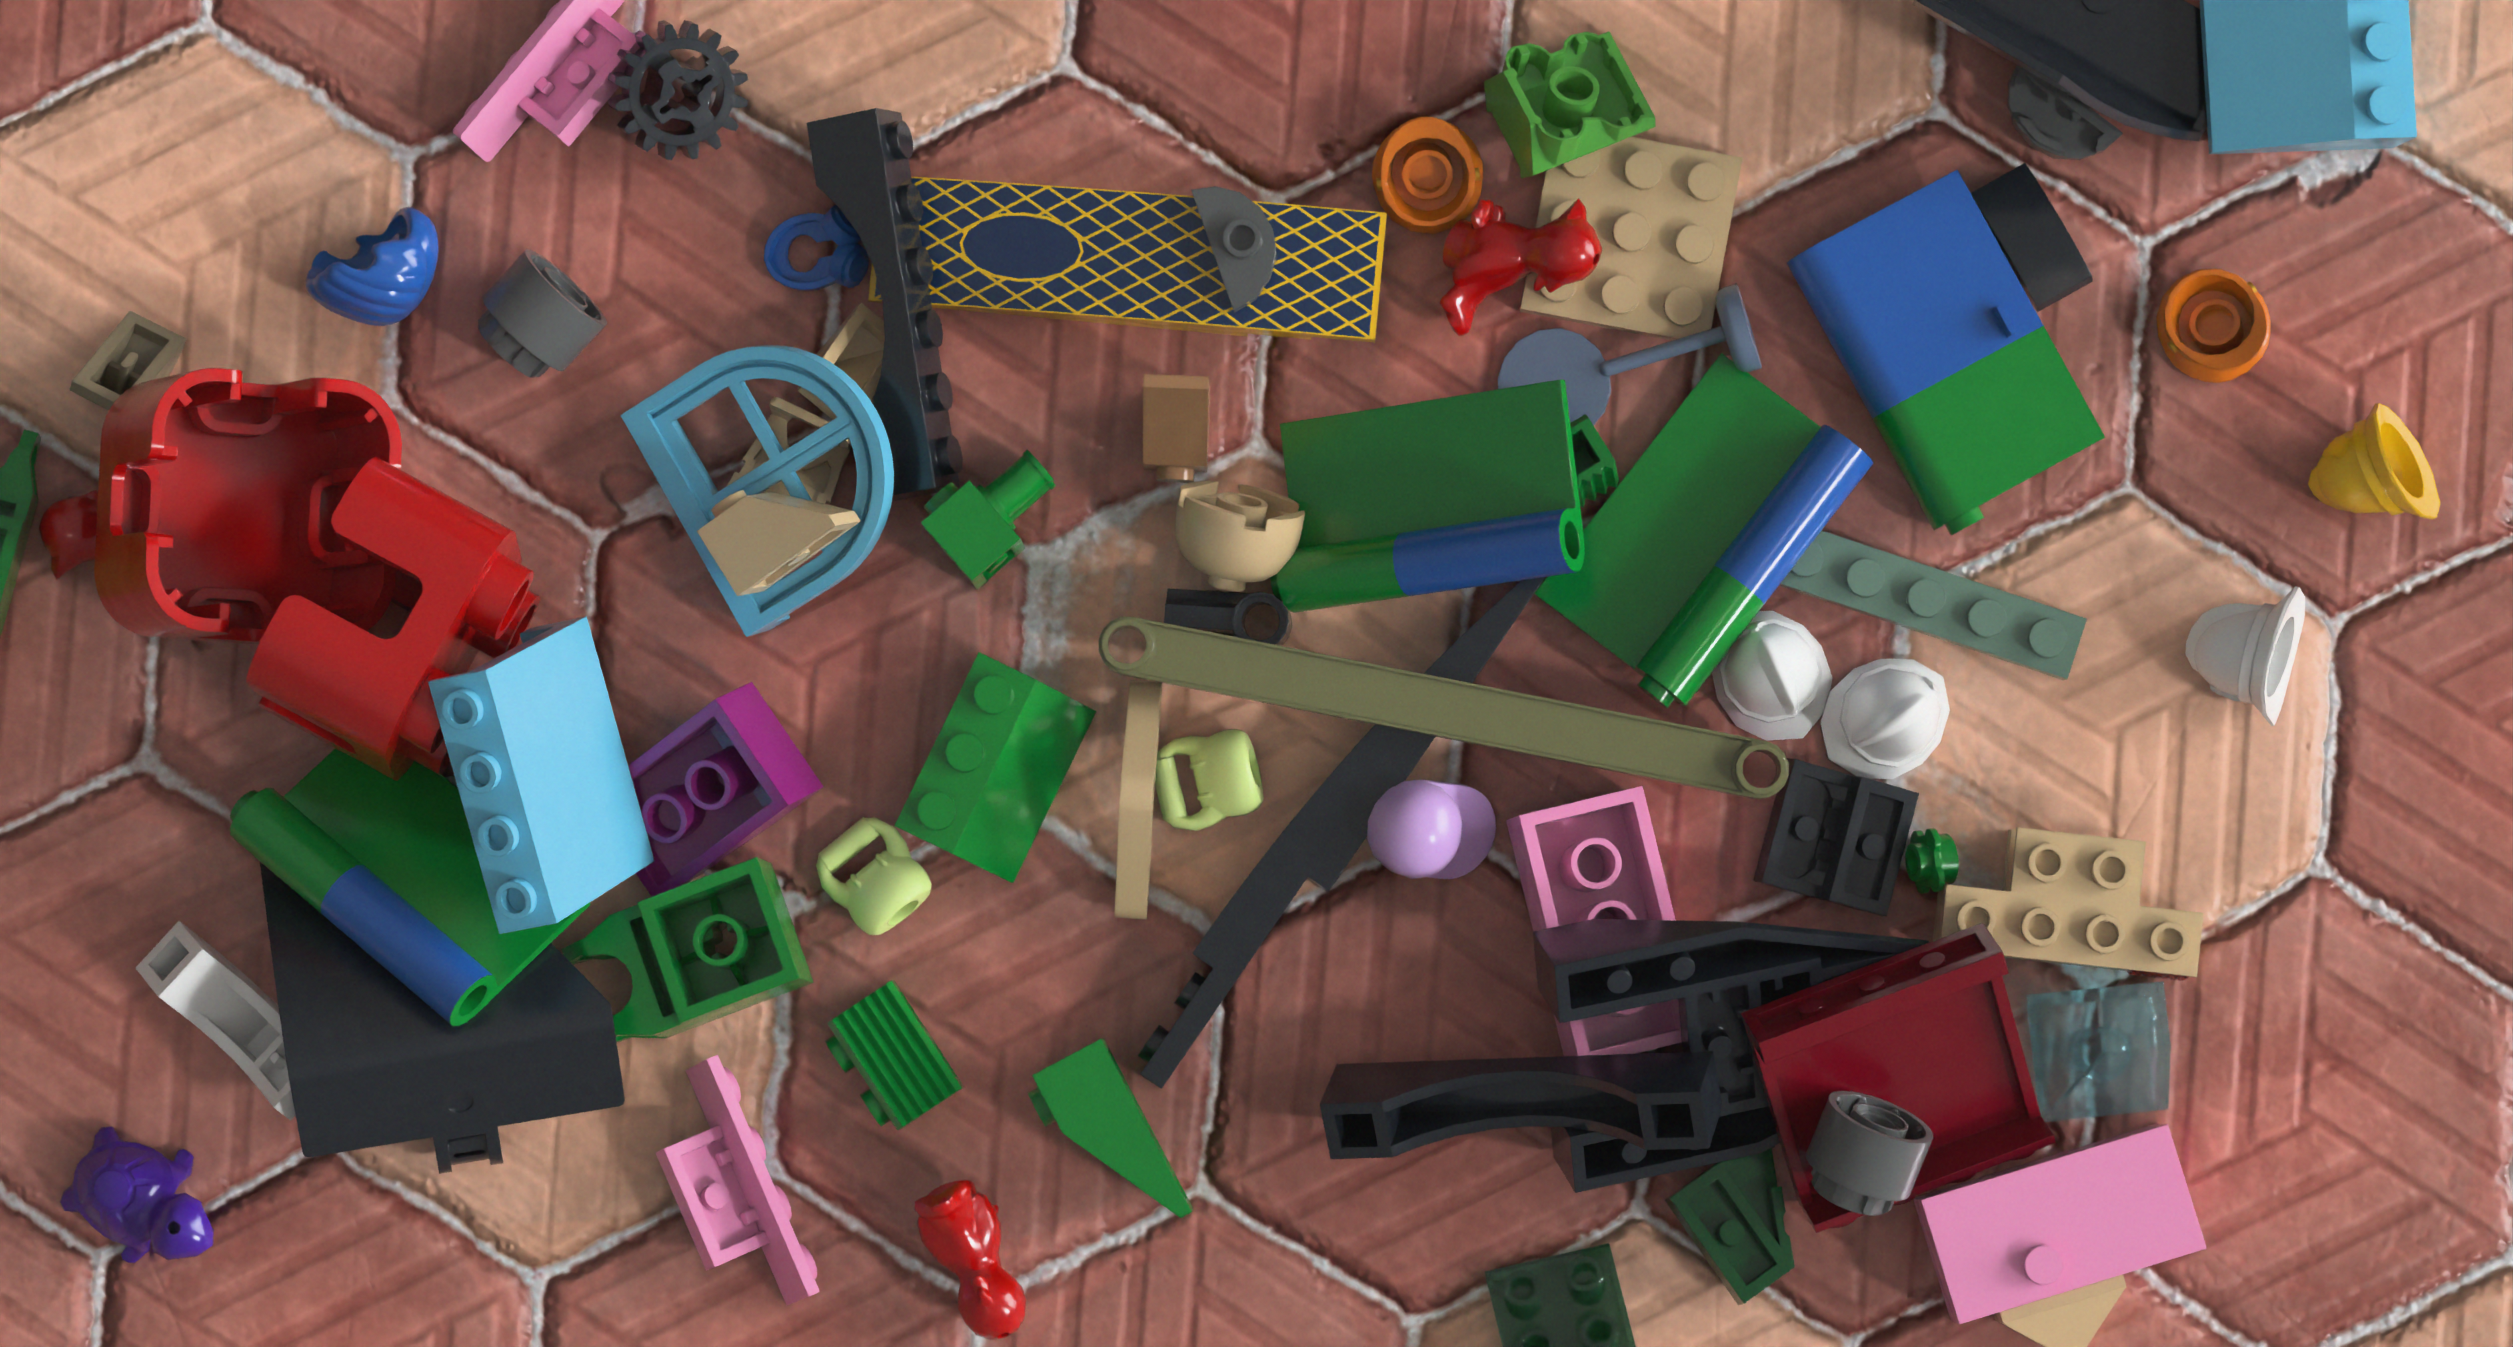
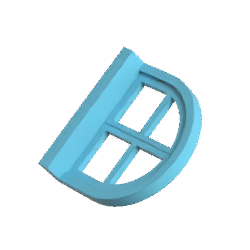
M760 345L731 350L703 362L620 415L746 637L775 628L790 618L788 614L851 575L871 553L886 525L894 490V468L890 443L883 422L876 408L859 385L843 370L816 354L780 345ZM766 378L787 381L798 385L822 400L837 418L786 450H783L744 381ZM730 388L770 460L718 491L678 419L723 390ZM849 439L854 452L857 471L856 494L852 510L856 512L861 522L823 548V553L782 578L765 591L737 596L697 533V530L715 518L711 509L721 500L737 491L744 490L747 495L760 494L780 481L784 483L790 496L812 501L796 471Z

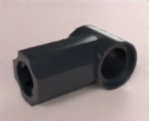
M1167 589L1164 623L1282 646L1290 636L1292 629L1291 614L1283 602L1272 594L1264 592L1235 593ZM1265 604L1272 606L1279 615L1280 623L1278 630L1268 639L1257 640L1251 638L1245 630L1246 615L1257 605Z

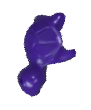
M113 1126L101 1127L94 1136L92 1149L77 1164L72 1185L62 1194L60 1203L64 1211L80 1213L104 1237L125 1245L126 1247L121 1256L128 1263H135L150 1251L151 1243L153 1252L167 1260L196 1257L213 1246L214 1229L204 1211L202 1202L187 1193L175 1194L177 1188L192 1174L194 1157L191 1152L186 1149L178 1150L174 1161L153 1148L121 1140Z

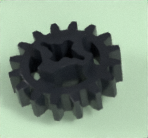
M665 20L659 21L657 38L653 39L648 34L639 30L635 33V38L640 48L635 54L624 49L618 51L617 55L627 64L624 73H609L608 80L622 87V94L615 95L608 100V103L616 111L627 112L617 124L621 131L631 134L640 130L636 137L635 145L648 152L658 142V155L667 160L673 159L678 146H680L685 156L692 160L697 159L699 155V142L704 141L717 150L722 145L716 132L722 126L733 131L738 129L739 125L729 116L732 107H747L748 100L735 94L734 86L746 82L748 76L741 70L730 69L729 67L739 56L735 49L726 46L717 50L722 37L719 33L708 29L699 38L698 25L692 21L684 20L679 34H677L672 24ZM691 49L702 55L698 58L693 56L686 62H679L668 51ZM647 70L645 89L640 94L641 80ZM676 78L685 81L681 87L685 97L680 102L671 99L675 94V89L671 83ZM716 87V96L709 110L712 89ZM671 118H675L685 123L687 129L667 131L659 129L654 125L658 122L664 124Z

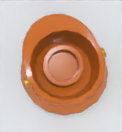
M1434 117L1411 119L1394 129L1383 140L1376 152L1372 168V179L1380 206L1392 221L1411 232L1436 234L1451 229L1459 220L1465 219L1472 213L1481 195L1484 174L1480 153L1472 139L1452 123Z
M2197 269L2178 278L2162 296L2156 316L2158 338L2167 357L2181 372L2191 378L2204 382L2221 383L2231 381L2248 372L2263 357L2269 342L2270 316L2263 297L2250 281L2246 282L2239 275L2223 269Z

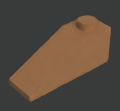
M1143 375L1144 470H1156V481L1189 483L1194 482V472H1207L1210 420L1209 376Z

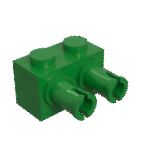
M1028 449L985 488L981 484L975 487L969 480L959 489L953 482H950L924 505L929 516L921 522L922 526L977 590L1025 549L1021 538L1014 531L1016 526L1013 524V521L1048 490H1052L1056 486L1052 476Z

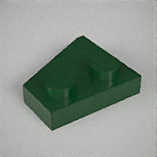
M1775 1146L1760 1154L1715 1163L1665 1199L1738 1305L1745 1304L1795 1267L1790 1236L1785 1232L1783 1221L1786 1210L1782 1186L1778 1187L1772 1154V1148H1775Z

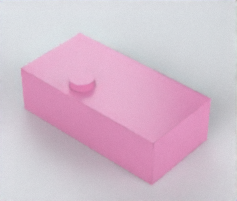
M1643 786L1539 810L1506 820L1533 932L1592 919L1675 920ZM1678 999L1565 1023H1559L1554 1015L1564 1056L1636 1054L1682 1042Z
M2156 1123L1927 1193L1913 1199L1950 1319L1958 1324L2207 1249L2168 1124Z

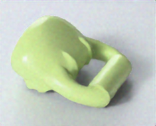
M1228 729L1217 732L1210 737L1187 736L1176 738L1158 750L1155 776L1156 792L1163 820L1174 828L1198 831L1214 826L1228 816H1244L1260 808L1264 800L1260 769L1251 740L1244 731ZM1176 755L1190 756L1191 764L1189 768L1193 769L1198 791L1197 800H1200L1202 807L1200 811L1190 816L1187 813L1174 756Z
M862 817L818 853L816 869L822 888L833 901L849 910L855 924L868 935H880L899 924L914 912L931 892L932 884L926 870L917 861L912 859L907 843L895 827L877 817ZM879 836L883 838L887 850L882 851L880 854L877 853L875 859L859 872L851 874L850 879L846 883L839 881L833 876L837 870Z

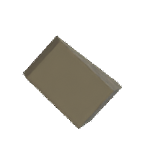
M129 311L72 380L70 391L109 410L119 396L131 387L149 380L170 376L184 349L186 338Z

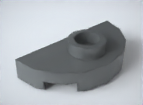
M2016 65L2008 83L2007 107L2015 130L2031 148L2053 159L2081 160L2102 153L2123 134L2086 104Z
M1217 186L1191 190L1235 313L1256 301L1261 291L1271 279L1277 259L1273 228L1261 208L1240 192Z

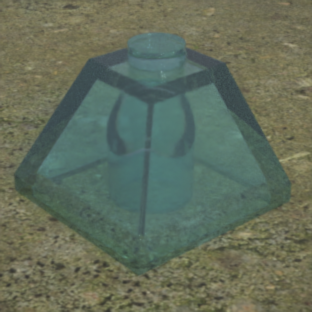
M2164 981L2026 995L2037 1102L2045 1122L2168 1109L2171 1043Z

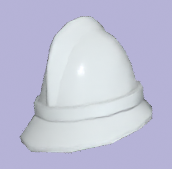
M2295 586L2276 605L2268 603L2263 605L2234 603L2212 608L2203 613L2195 622L2186 641L2185 655L2192 668L2199 672L2210 684V689L2216 694L2233 701L2254 704L2271 726H2275L2283 704L2304 623L2305 596L2300 587Z
M1759 611L1712 671L1717 700L1736 727L1766 741L1804 738L1824 713L1833 678L1823 648L1802 624L1775 611Z
M1878 659L1854 668L1830 691L1820 725L1828 759L1855 776L1869 779H1894L1923 764L1940 743L1950 712L1944 677L1914 659Z

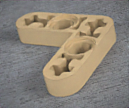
M1130 680L1119 800L1115 918L1147 920L1153 800L1162 699V683L1155 681Z

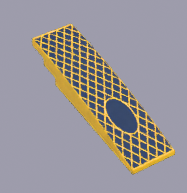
M911 177L912 183L916 185L920 192L923 203V216L918 222L922 246L928 251L933 266V279L928 284L932 308L1248 337V334L1309 340H1311V337L1375 343L1387 213L1252 201L1261 208L1273 228L1277 259L1271 279L1261 291L1257 300L1234 313L1193 196ZM872 265L868 301L883 303Z

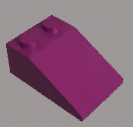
M752 682L713 700L628 765L655 860L638 871L636 875L651 897L687 884L782 819L824 787Z

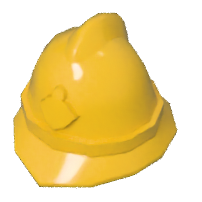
M2380 403L2373 406L2367 419L2354 423L2352 430L2336 437L2329 443L2328 447L2323 451L2317 466L2311 470L2308 481L2313 495L2322 503L2338 510L2353 513L2388 512L2393 516L2406 512L2433 520L2437 517L2440 507L2434 476L2419 443L2401 419L2387 406Z

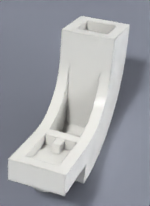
M178 921L136 966V970L160 999L187 1018L225 1051L248 1075L269 1103L291 1121L295 1116V1109L288 1077L278 1005L222 954Z

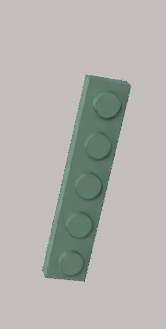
M1821 531L1779 585L2061 680L2068 679L2087 621L2086 618L1825 531Z

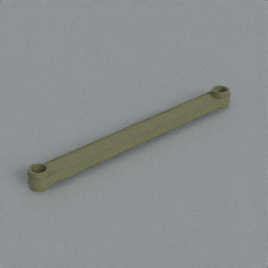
M1120 617L1112 620L1102 630L1099 637V654L1103 663L1111 671L1124 676L1751 799H1765L1777 794L1785 786L1789 776V763L1785 753L1777 745L1764 740L1137 617ZM1133 629L1144 637L1146 649L1138 661L1121 663L1111 656L1109 642L1117 631ZM1752 752L1767 754L1776 766L1775 778L1766 788H1757L1750 785L1743 775L1744 760Z

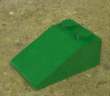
M1099 1039L1032 1075L1038 1087L1029 1091L1028 1095L1045 1127L1057 1122L1064 1135L1178 1217L1182 1218L1193 1211V1207L1105 1039Z

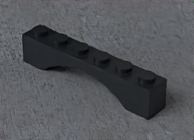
M879 108L808 122L807 129L816 186L840 208L859 234L874 267L883 302L885 342L881 375L872 404L883 422L892 452L894 468L892 501L938 493L950 482H953L960 489L958 473L962 470L963 457L959 442L952 435L948 410L952 407L953 393L948 377L942 372L938 347L941 346L943 341V330L940 318L931 305L928 284L933 279V266L930 255L926 248L922 246L918 221L923 216V203L920 192L916 185L912 183L908 158L913 154V139L906 122L902 120L901 112Z
M1713 1051L1336 1064L1321 1099L1320 1109L1330 1159L1392 1158L1420 1146L1459 1135L1492 1129L1528 1126L1565 1127L1598 1132L1625 1140L1644 1150L1709 1148L1722 1110V1102Z

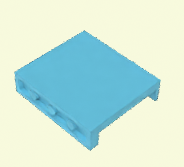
M587 616L529 628L520 633L521 645L470 672L433 679L428 682L499 934L556 924L655 861Z

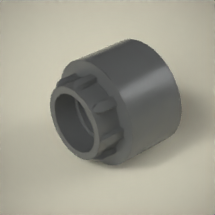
M526 249L482 296L488 310L478 319V330L487 343L510 365L530 378L540 377L549 367L558 371H564L607 325V320L601 310L580 287L546 258L529 249Z
M1853 1091L1832 1092L1827 1099L1806 1152V1159L1813 1167L1811 1172L1813 1187L1823 1198L1839 1207L1863 1215H1882L1892 1209L1894 1201H1902L1910 1196L1933 1140V1132L1921 1119L1912 1113L1883 1099Z

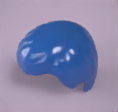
M404 207L396 212L383 234L360 235L356 237V243L360 247L357 254L350 259H339L327 251L319 252L315 256L306 277L305 287L308 295L331 312L367 325L386 326L405 319L419 306L427 294L435 275L439 252L438 235L433 222L423 212L412 207Z

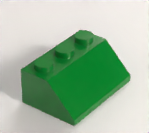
M979 652L894 826L1002 879L1014 883L1097 711Z

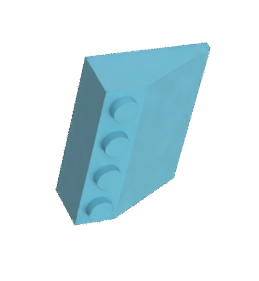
M2199 0L2209 154L2391 149L2417 137L2408 0Z

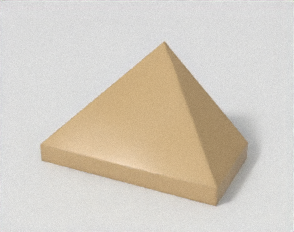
M860 303L816 354L843 370L859 385L870 401L875 395L881 375L885 342L884 321L863 303ZM798 386V392L832 420L837 418L822 400L808 390Z
M2122 1274L1995 1313L1994 1318L1995 1321L2044 1347H2087L2126 1288V1282Z

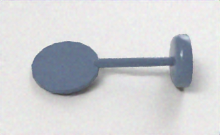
M1735 283L1721 288L1716 294V307L1722 326L1607 361L1603 358L1600 350L1581 334L1562 328L1538 330L1519 340L1504 357L1497 381L1498 389L1547 381L1565 380L1570 423L1586 414L1592 424L1595 425L1605 413L1611 394L1610 376L1724 341L1727 342L1732 360L1738 370L1751 372L1761 369L1762 364L1739 287Z

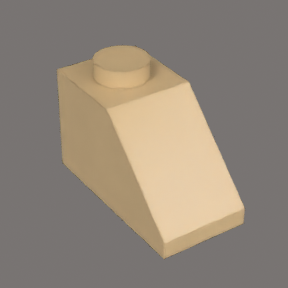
M740 490L717 503L711 509L715 518L697 530V533L736 595L742 596L765 591L860 523L861 520L854 510L775 492L747 495L744 490Z

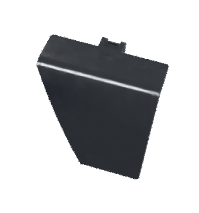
M1914 0L1913 5L2099 113L2126 126L2155 135L2190 141H2199L2207 128L2200 9L2185 0Z
M260 862L286 1064L302 1152L305 1157H316L433 1137L439 1174L452 1172L451 1165L486 1159H490V1165L503 1163L498 1126L619 1107L624 1104L625 1097L611 1004L552 943L473 1018L460 1026H452Z

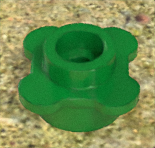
M1935 828L1926 829L1925 835L1921 830L1913 831L1910 844L1905 852V865L1908 876L1915 882V886L1920 894L1929 893L1930 887L1934 892L1942 891L1944 885L1953 884L1958 875L1959 860L1954 840L1947 833L1939 834Z

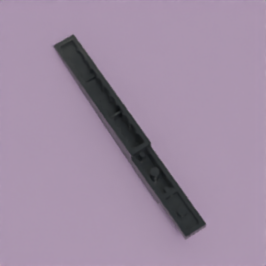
M1545 577L1521 580L1471 626L1424 674L1473 683ZM1374 725L1343 759L1269 848L1193 951V955L1213 969L1207 978H1204L1197 972L1194 973L1174 1002V1004L1184 1010L1170 1031L1158 1025L1144 1045L1138 1057L1147 1062V1065L1140 1075L1162 1089L1306 879L1308 878L1325 891H1330L1367 837L1368 819L1375 803L1388 789L1408 778L1435 736Z

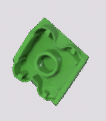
M1609 31L1601 35L1590 32L1570 35L1565 40L1563 49L1551 54L1541 46L1531 43L1513 46L1506 54L1502 72L1484 81L1487 113L1491 112L1520 167L1521 178L1537 175L1656 127L1655 116Z

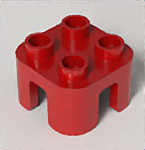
M205 368L142 382L119 396L109 409L101 432L94 578L99 598L107 612L116 622L134 633L149 637L259 644L279 605L286 597L291 595L302 596L366 631L381 619L393 597L396 569L361 550H357L356 547L338 538L331 523L332 514L347 488L371 458L378 457L401 469V432L394 413L380 395L363 384L344 379L308 378L284 384H256L242 382L243 371Z
M373 457L362 467L347 488L332 514L331 523L338 538L396 569L395 589L391 602L411 612L395 637L381 639L302 596H288L279 605L259 642L248 670L246 682L249 688L262 695L258 703L260 708L395 781L399 780L408 771L414 761L441 775L451 762L428 682L433 679L466 673L478 651L494 659L517 647L521 641L520 633L528 629L534 617L540 596L529 590L534 571L521 565L522 557L514 530L382 459Z

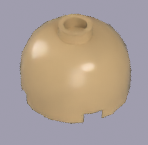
M1197 481L1182 485L1176 508V539L1181 554L1190 565L1209 575L1208 584L1227 591L1245 590L1246 582L1264 581L1277 574L1295 554L1305 516L1304 510L1298 512L1299 504L1296 501L1276 492L1242 484L1238 486L1240 493L1224 492L1217 494L1219 481Z

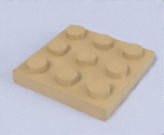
M1629 137L1547 170L1545 172L1535 228H1539L1559 218L1579 198L1586 208V219L1598 236L1602 246V253L1596 269L1582 281L1563 285L1552 293L1548 292L1545 286L1539 291H1534V281L1538 274L1532 272L1527 275L1519 312L1667 340H1676L1711 329L1716 305L1715 298L1719 289L1743 158Z

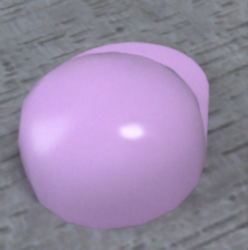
M1423 779L1409 780L1388 789L1375 803L1368 819L1367 840L1373 856L1391 872L1410 879L1425 877L1453 879L1468 874L1485 859L1495 838L1496 819L1488 799L1470 786Z

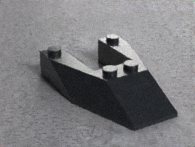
M1592 919L1534 931L1533 940L1538 990L1559 1023L1678 999L1682 1052L1713 1051L1722 1102V1110L1709 1148L1644 1150L1625 1140L1598 1132L1551 1127L1553 1157L1573 1191L1578 1193L1756 1155L1779 1144L1780 1141L1741 1013L1927 944L1929 940L1738 921Z

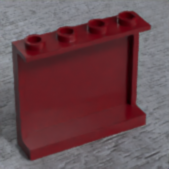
M1983 923L1741 1013L1797 1201L1816 1233L1829 1228L1847 1226L1858 1217L1863 1216V1214L1849 1211L1826 1200L1817 1193L1811 1182L1813 1179L1811 1174L1813 1167L1806 1159V1152L1827 1099L1832 1092L1853 1091L1883 1099L1912 1113L1921 1119L1933 1132V1140L1910 1196L1902 1201H1894L1893 1206L1908 1203L1917 1195L1948 1183L1966 1181L1977 1172L2009 1160L2025 1159L2034 1154L2036 1150L2056 1143L2054 1134L2042 1118L2003 981L2002 976L2009 973L2004 953Z

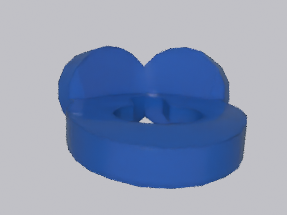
M837 205L832 206L826 214H801L782 222L770 234L764 248V261L769 273L782 285L796 290H821L835 283L847 288H854L864 279L869 266V256L866 249L858 244L861 240L859 234ZM802 235L812 237L817 243L833 240L838 245L832 256L819 258L813 269L807 272L795 270L788 259V250L791 243Z

